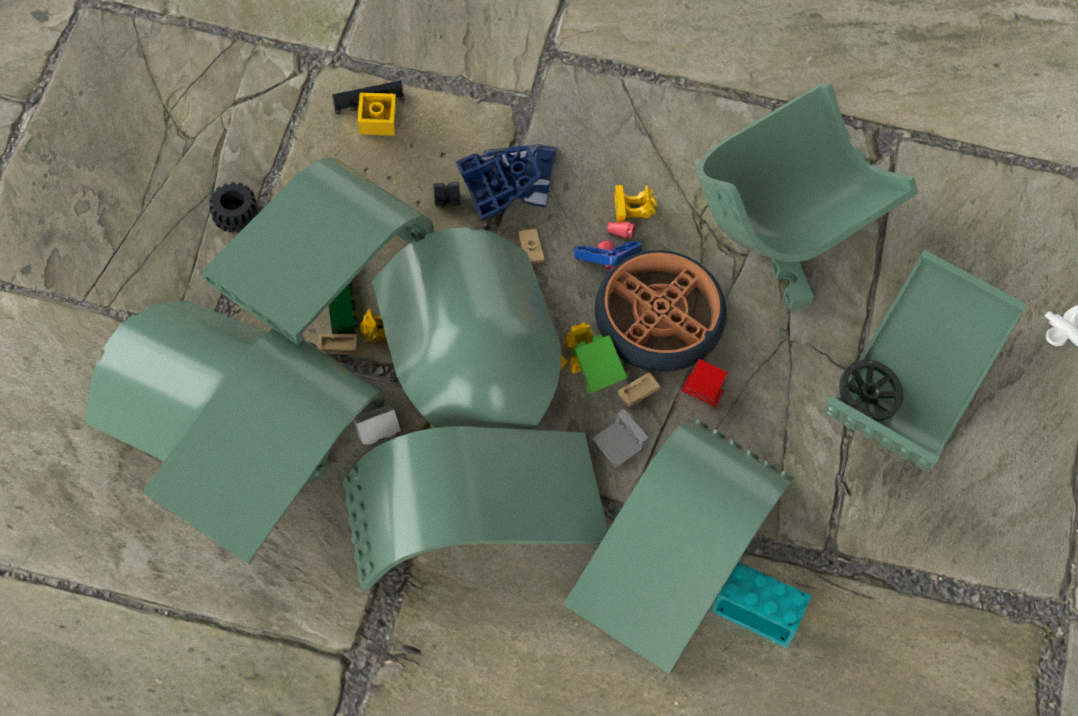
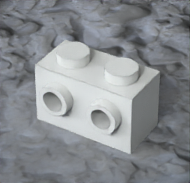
M390 404L353 419L359 439L364 445L374 444L378 439L384 437H393L397 432L401 431L395 411Z

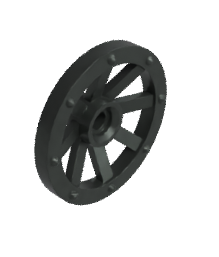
M859 360L849 365L841 375L839 382L840 395L843 402L877 422L891 418L900 409L903 402V388L896 374L886 365L874 360ZM858 369H867L865 383L858 373ZM874 370L884 376L877 383L872 382ZM851 374L859 387L848 383ZM889 381L893 391H880V387ZM849 391L858 394L859 397L853 400ZM879 398H894V403L890 407ZM862 402L866 403L867 410L860 407L859 404ZM873 403L885 412L875 413Z

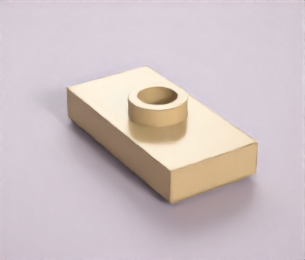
M537 229L518 231L521 247L528 253L531 264L544 263V255Z
M318 334V349L329 354H357V334Z
M648 372L619 389L618 394L629 408L660 390L661 386L652 374Z

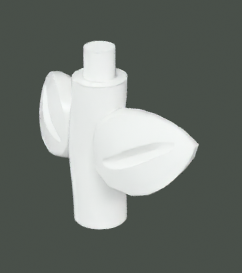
M1078 305L1067 310L1064 313V317L1058 313L1054 315L1049 311L1045 317L1050 320L1049 324L1053 327L1049 328L1046 332V340L1054 346H1061L1069 338L1078 347Z

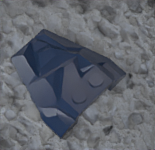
M543 144L526 145L529 146L542 177L523 192L519 198L523 199V203L527 205L546 208L557 147ZM516 147L484 150L483 155H488L490 151H495V153L505 152L506 149Z
M529 146L510 148L501 153L490 151L488 155L481 156L478 153L471 154L456 161L481 221L499 214L542 177Z

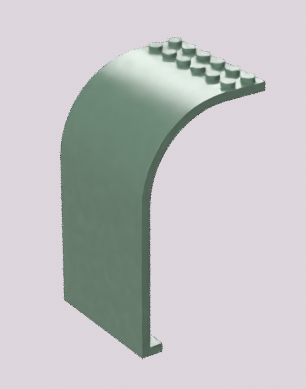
M324 158L309 165L295 176L202 270V274L206 283L298 346L303 340L302 333L392 237L397 234L409 243L413 241L418 242L424 239L425 235L433 233L434 227L429 218L340 160Z
M924 249L917 264L859 359L880 362L896 374L903 388V402L900 409L891 418L877 422L845 404L839 391L835 398L831 395L829 396L824 412L829 417L843 422L848 428L859 431L867 439L880 443L883 448L896 452L902 459L910 460L918 468L931 472L940 458L941 451L1027 304ZM858 369L857 371L865 383L867 369ZM874 370L872 382L877 383L884 376ZM851 374L848 383L859 387ZM888 381L880 387V391H893L890 382ZM849 391L853 400L859 397L858 394ZM879 398L892 407L894 398ZM862 402L859 404L860 407L867 410L866 403ZM873 403L875 413L885 412Z
M274 329L264 334L240 359L142 491L248 565H251L254 561L255 554L351 421L369 402L378 408H381L384 404V394L380 387L375 384L371 385L362 375L353 373L347 365L342 362L338 363L329 353L317 349L318 347L311 341L303 339L297 346Z
M691 419L685 420L661 447L563 605L667 673H671L676 666L675 664L773 507L788 489L792 490L795 485L792 482V476L784 471H781L780 474L774 471L776 469L774 465L766 460L761 463L758 461L759 456L749 450L746 453L743 452L741 445L731 439L729 442L725 441L724 438L726 436L715 429L712 432L707 430L709 426L698 419L695 422Z
M464 426L426 429L399 436L373 448L343 478V488L346 491L345 502L349 510L348 522L352 529L351 541L355 548L354 560L358 567L357 579L360 582L361 590H369L388 570L397 564L436 549L465 544L487 543L593 545V550H597L608 532L586 436L582 432Z

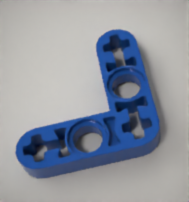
M631 241L612 250L580 245L574 247V258L614 266L623 259L642 252V243Z

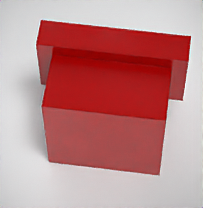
M699 359L693 373L689 374L681 391L717 408L725 391L722 388L728 378V372Z

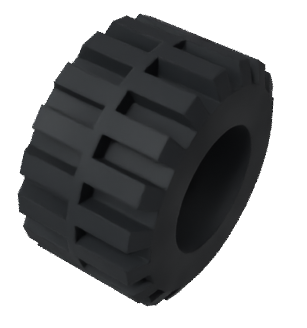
M231 182L229 185L225 183L223 187H217V191H213L212 197L209 199L212 219L218 228L221 227V230H228L230 233L237 231L238 233L257 216L256 198L254 192L247 185L243 186V183L235 184V182ZM231 205H241V207L236 210L226 209Z

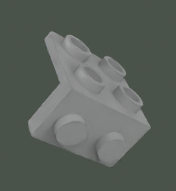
M623 409L618 412L616 422L593 438V442L614 467H619L647 447L649 437L647 431L638 426L634 416L630 413L628 414Z

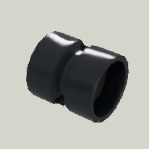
M449 182L448 185L433 183L435 207L445 206L446 203H449L450 206L461 204L459 182Z

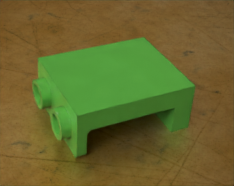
M600 334L593 337V342L586 344L584 341L574 345L576 349L571 351L572 355L575 354L588 384L586 386L588 394L627 378L610 335L603 337Z

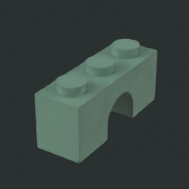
M772 258L771 268L776 279H788L793 283V285L786 286L783 295L789 311L811 306L815 294L813 288L808 284L806 272L802 270L801 261L785 262Z

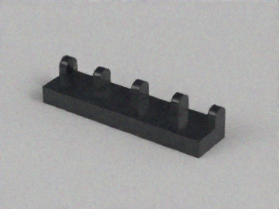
M401 80L332 94L336 115L340 114V109L349 107L351 111H355L354 106H359L360 93L396 94V98L400 97L401 101H405Z

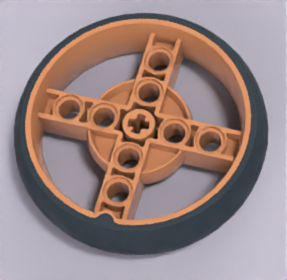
M651 250L623 259L607 273L597 291L595 318L600 334L603 337L610 335L618 357L644 370L671 372L696 364L699 359L702 360L714 349L725 329L726 302L717 280L699 262L677 252ZM661 272L677 277L670 285L652 284L646 286L633 276L643 273ZM695 288L704 295L710 306L712 320L709 329L689 316L686 297ZM613 292L633 305L632 310L635 323L625 334L617 328L610 315L609 302ZM671 335L677 336L689 345L677 350H655L643 346L651 336L668 337Z

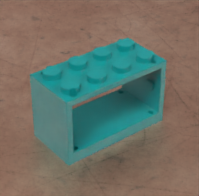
M738 562L719 592L711 612L787 648L798 629L812 596Z

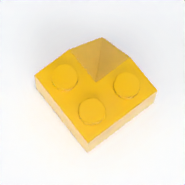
M360 93L358 111L359 134L394 136L396 94Z

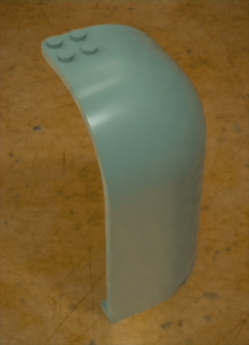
M825 83L818 84L724 139L701 158L696 168L708 207L721 230L740 246L755 253L785 262L805 261L824 253L917 195L918 189L914 177L886 171L875 164L870 165L866 161L867 157L860 149L853 147L849 141L851 136L844 124L833 86Z
M468 227L439 230L425 235V238L418 242L413 241L408 244L372 279L396 375L409 399L435 428L464 426L534 430L547 411L558 384L561 370V347L528 253L492 232L479 229V231L470 230Z
M191 301L159 303L141 309L142 312L138 315H131L125 320L103 348L105 353L101 361L97 360L93 371L84 423L165 461L232 369L266 332ZM330 450L307 482L318 480L324 476Z

